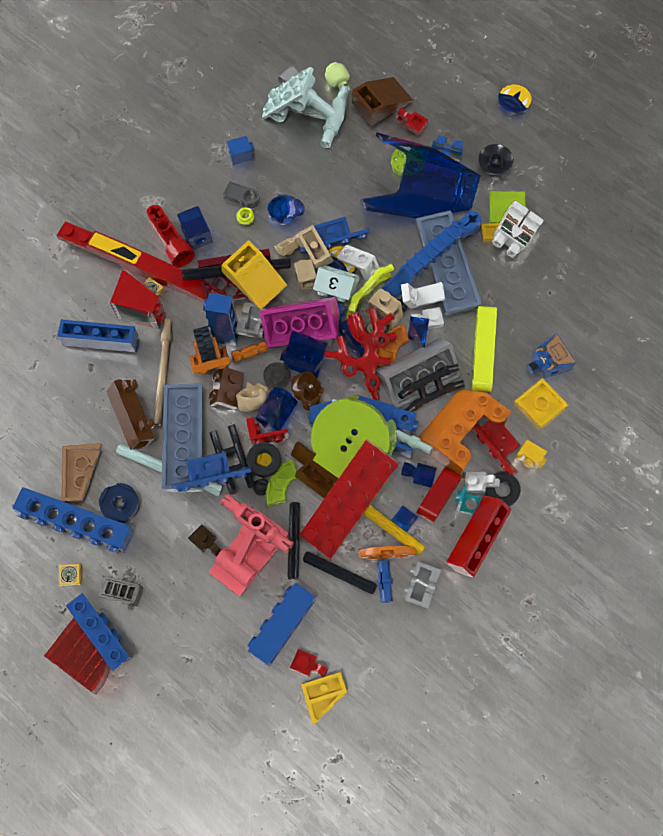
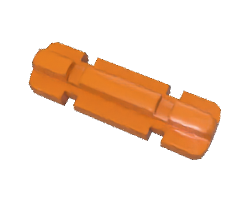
M262 341L258 345L253 344L241 348V351H232L231 355L233 361L237 362L241 358L246 359L258 355V352H267L268 348L265 341Z

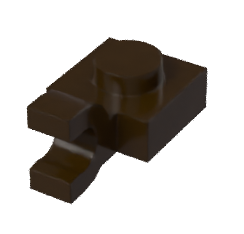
M202 524L188 537L189 541L202 553L208 549L217 557L221 552V549L214 543L217 539L216 536Z

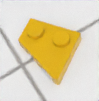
M341 672L301 684L312 724H316L347 693Z

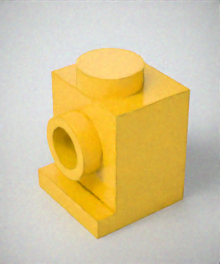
M526 440L514 461L518 463L521 460L528 468L542 469L547 461L544 458L547 451Z

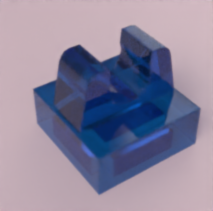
M402 505L391 521L408 532L418 520V516Z

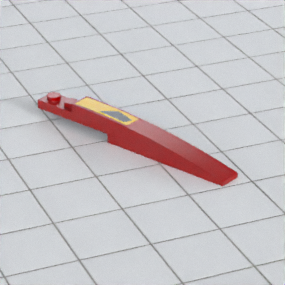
M66 221L56 235L59 240L117 263L124 270L146 279L150 277L160 285L204 302L200 279L185 281L182 277V269L98 231L90 232ZM211 288L207 296H209V293H219Z

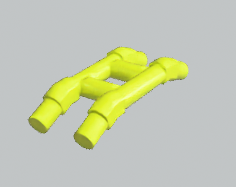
M392 264L378 268L360 290L351 297L346 316L347 319L349 314L356 312L359 305L375 287L392 277L390 273L394 271Z

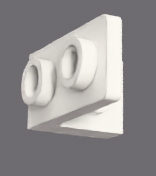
M346 245L337 256L339 261L360 269L365 281H368L373 273L380 268L374 255Z
M442 282L416 289L408 283L401 285L403 303L410 309L445 300Z

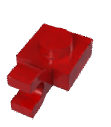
M403 108L398 112L397 121L405 123L404 127L418 136L428 124L429 119L415 111L412 115Z
M300 649L297 650L290 666L291 670L310 677L311 672L323 677L328 672L327 667L316 663V656Z

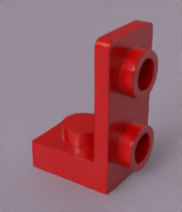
M254 417L246 418L251 446L261 442L281 443L289 439L288 429L261 434L259 423H255Z

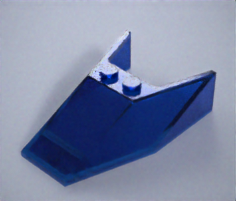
M376 132V137L382 143H388L405 153L406 159L397 192L361 199L360 203L366 211L416 219L450 210L451 213L472 210L481 177L480 174L434 147Z

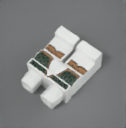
M516 200L509 206L492 235L494 236L492 244L497 248H501L503 244L507 245L509 248L506 253L511 258H514L526 248L532 236L544 221L531 211L526 215L529 209Z

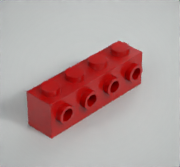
M484 495L446 563L457 573L474 578L512 509L502 499Z

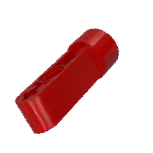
M159 205L148 207L146 213L149 223L166 248L165 254L172 265L177 268L188 265L194 259L195 252L187 240L181 238Z

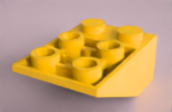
M249 240L222 264V272L260 310L287 286L265 256Z

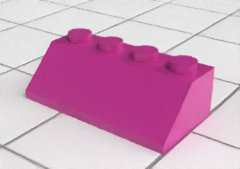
M336 297L272 306L259 311L267 348L338 337L340 313Z

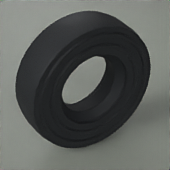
M267 442L257 443L252 446L246 457L247 466L252 470L251 473L262 478L274 475L279 470L282 462L281 454L277 447ZM262 453H267L272 458L271 463L266 467H261L256 462L258 455Z
M498 472L493 474L495 479L500 480V483H505L510 487V494L501 497L496 493L495 487H486L485 495L502 499L508 506L513 505L521 493L519 481L510 473Z

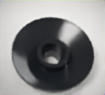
M491 144L481 150L478 161L480 167L486 173L502 175L512 168L514 157L507 147L500 144Z

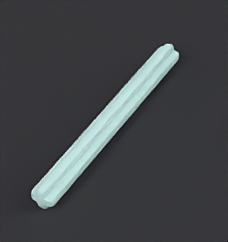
M124 444L118 445L116 449L117 454L162 472V460L136 449L130 450ZM211 481L208 486L202 487V490L219 496L223 487Z

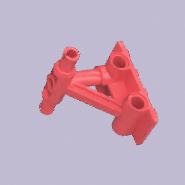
M228 493L225 495L226 500L223 498L220 504L234 513L235 519L243 525L240 528V534L228 548H224L217 555L214 561L215 564L209 573L237 596H241L278 548L286 554L289 551L288 548L291 549L294 543L287 539L289 536L287 531L260 511H255L248 504H241Z

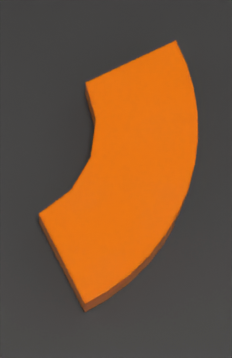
M404 324L393 328L387 333L396 332L397 339L389 341L388 345L384 348H378L379 356L391 358V362L397 360L398 350L409 343Z
M382 546L359 550V557L369 560L403 559L416 555L415 547Z

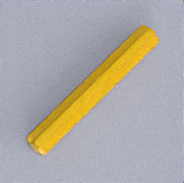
M370 505L365 511V516L402 544L408 547H415L417 555L424 551L425 546L374 507Z

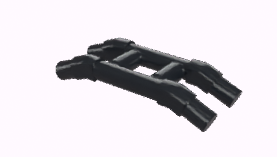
M458 363L444 366L406 385L398 393V397L404 399L407 395L417 390L420 399L418 398L411 402L404 410L414 412L446 393L465 387L464 380L451 382L443 386L440 378L460 371ZM434 381L437 390L427 395L424 385Z
M235 424L227 426L234 446L222 449L217 431L209 432L216 454L226 452V456L237 454L239 464L230 466L229 471L248 467ZM251 472L246 473L247 476L244 478L247 487L253 488L255 483ZM228 477V481L225 483L229 494L233 495L236 493V488L232 477Z

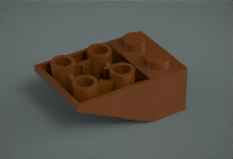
M394 77L368 81L352 90V104L371 126L413 102L410 95Z

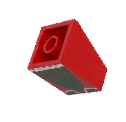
M122 270L110 301L117 319L159 329L161 323H164L166 313L163 310L159 297L128 272Z

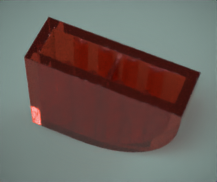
M75 618L70 621L44 655L48 660L96 695L108 678L109 665Z

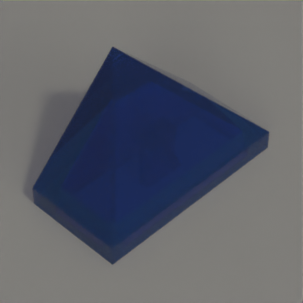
M410 316L408 338L424 348L429 319Z

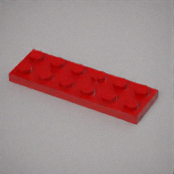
M366 439L299 536L329 559L333 558L400 463Z

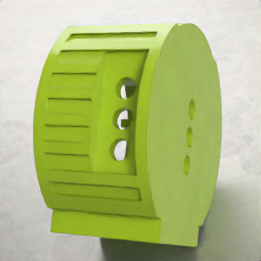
M357 395L346 396L327 405L318 414L312 427L311 443L313 451L317 453L313 461L338 478L366 439L390 456L396 446L397 427L395 421L391 419L386 422L383 415L374 406L364 401L356 400L359 398ZM352 429H356L358 434L353 435ZM345 445L347 447V451L342 449L341 446Z

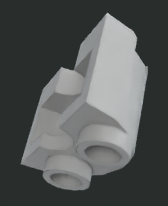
M244 302L240 321L238 320L235 332L239 335L263 339L264 331L259 313L261 310L255 304Z
M418 562L417 566L412 565L409 576L413 578L410 585L406 584L403 596H406L405 601L428 609L441 569Z

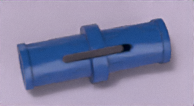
M378 561L376 564L380 603L393 602L391 590L393 579L390 578L389 561Z

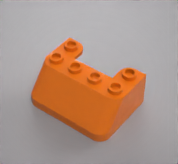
M461 389L423 430L419 438L422 442L433 447L430 454L433 458L462 476L466 465L470 462L471 453L460 442L483 415L493 423H503L505 425L508 422L511 411L485 392Z

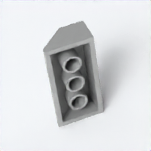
M441 337L391 362L390 366L385 365L376 371L391 402L396 408H400L420 397L416 390L404 399H400L398 393L406 385L444 366L454 365L458 362L452 344ZM457 371L440 378L443 385L461 377L462 373ZM434 381L424 385L426 393L436 389Z

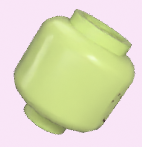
M337 62L327 66L325 78L332 88L339 89L342 86H347L350 75L345 66Z

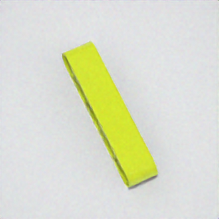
M478 306L472 375V390L489 393L492 391L497 307Z

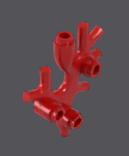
M371 308L368 309L373 327L371 333L366 332L362 315H359V312L349 314L347 319L352 336L364 346V354L360 358L350 356L344 336L336 337L338 350H325L324 358L338 360L341 363V373L347 377L354 376L357 371L362 372L365 376L363 383L367 387L368 393L371 392L372 399L379 400L378 390H380L381 382L379 377L376 376V367L378 365L390 366L391 358L379 356L377 349L384 348L388 345L389 341L397 339L396 332L386 334L383 330L388 323L395 319L394 316L389 313L384 318L379 319L376 309ZM383 337V342L379 344L378 339ZM348 366L352 367L351 372L346 371ZM372 379H375L374 385H370Z

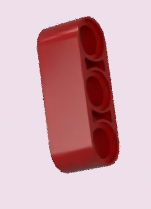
M445 466L416 513L434 523L458 486L462 476Z

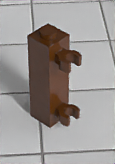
M118 379L112 382L106 392L130 450L147 448L155 439L151 430L155 427L153 419L147 421L135 392L138 388L136 379L132 382L131 380Z

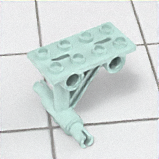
M309 67L270 91L268 95L269 100L263 108L262 118L267 119L270 117L277 122H284L288 111L324 119L326 120L323 127L324 135L320 145L324 148H329L334 136L338 134L348 106L347 98L351 90L347 86L340 87L337 98L333 100L332 105H329L312 89L315 83V77L312 75L314 69Z

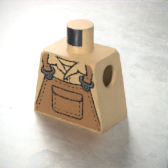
M381 288L373 295L365 308V312L368 314V309L375 308L379 319L384 318L389 313L394 315L395 319L387 324L390 326V330L395 328L404 318L401 302Z

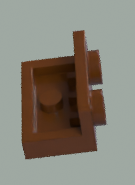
M228 367L215 371L212 377L214 382L213 388L209 394V399H211L210 406L218 404L234 410L238 408L236 394L241 390L244 373Z

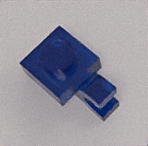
M404 462L401 475L413 477V483L431 488L437 468L418 463L416 468L414 465Z

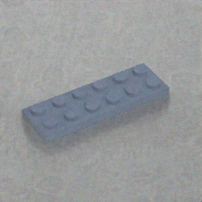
M451 210L416 218L423 246H426L431 239L436 238L438 233L441 234L446 227L452 225L454 219ZM459 238L456 245L451 244L449 251L445 249L441 257L437 256L434 263H429L435 284L442 282L444 285L445 300L441 301L446 316L477 309L478 306H482Z
M202 383L164 384L162 493L178 492V489L171 488V484L190 480L186 460L202 457ZM197 485L190 486V490L184 492L202 491V487L198 488Z

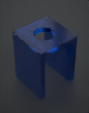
M198 206L177 214L182 232L193 250L213 243L209 227Z

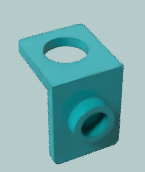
M464 485L462 492L458 491L455 502L458 503L456 510L473 515L482 497L466 493L467 486ZM469 499H473L477 503V507L473 510L466 507V501Z

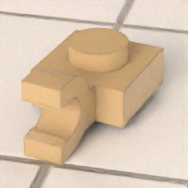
M296 234L295 237L286 239L274 246L278 254L288 256L298 246L304 247Z

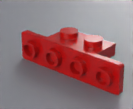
M489 420L481 427L477 422L472 429L477 432L478 435L476 437L482 444H487L490 448L488 450L494 459L498 458L502 463L501 468L506 473L516 475L518 471L507 457L520 447L521 444L503 423H493Z

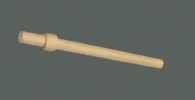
M170 319L164 320V328L160 339L162 347L154 415L155 426H161L169 343L172 342V320Z

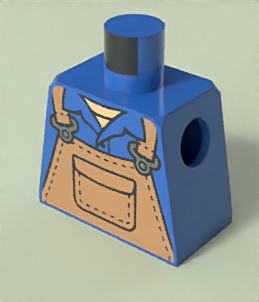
M555 334L533 351L531 356L533 362L527 364V369L531 375L540 371L544 378H549L573 370L576 361L559 335Z

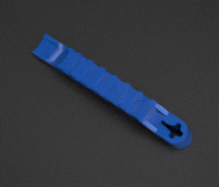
M469 212L461 220L453 221L452 225L446 227L441 234L438 233L436 238L431 239L410 260L408 259L407 263L402 265L396 275L381 289L389 292L394 298L399 297L402 294L401 285L406 283L412 285L415 281L414 276L420 278V271L422 269L427 270L428 264L430 262L434 263L437 256L441 257L445 249L449 251L451 244L456 245L459 238L464 239L480 231V214Z

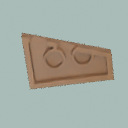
M101 443L62 446L61 501L65 503L83 502L103 446Z

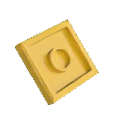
M543 378L514 401V404L539 430L569 406Z

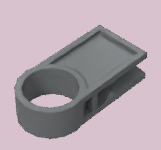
M229 181L223 193L225 200L247 208H255L260 202L259 193L255 189ZM248 195H254L257 197V199L253 202H247L244 200L245 197Z

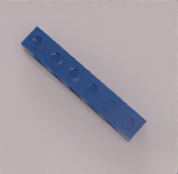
M22 487L12 507L17 512L16 516L24 520H28V518L34 519L36 524L43 527L48 524L53 526L52 529L59 533L67 531L71 533L70 536L79 540L82 537L86 538L90 544L98 547L100 544L105 545L107 550L118 553V551L125 553L134 532L126 524ZM41 505L37 512H33L35 506ZM58 511V516L51 519L52 513ZM72 518H76V522L73 525H68ZM94 524V529L86 532L87 527ZM113 531L110 538H104L106 532Z

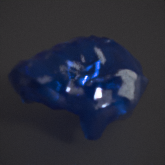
M285 194L273 198L268 203L267 210L272 221L280 225H287L295 217H300L304 214L305 206L299 199Z

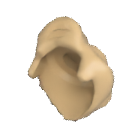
M247 382L246 388L236 394L239 410L252 412L265 405L273 394L272 389L260 383L252 385Z

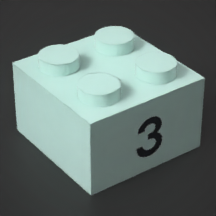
M329 266L319 267L313 290L318 291L317 294L326 297L333 295L337 300L346 302L356 293L360 275Z

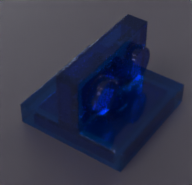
M292 331L288 346L281 353L280 360L284 361L283 366L300 373L304 371L312 372L318 378L328 343Z

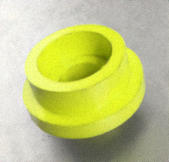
M241 208L236 215L237 221L242 225H249L254 221V213L249 208Z

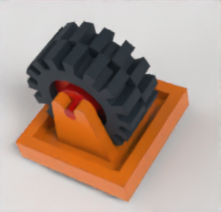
M208 326L193 330L196 342H193L196 354L189 357L194 374H205L210 369H222L227 364H231L226 347L218 348L215 336H210Z

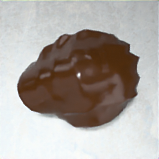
M304 371L294 376L291 381V391L294 397L301 401L303 408L307 411H310L309 407L320 404V398L324 391V388L320 385L321 383L310 371Z

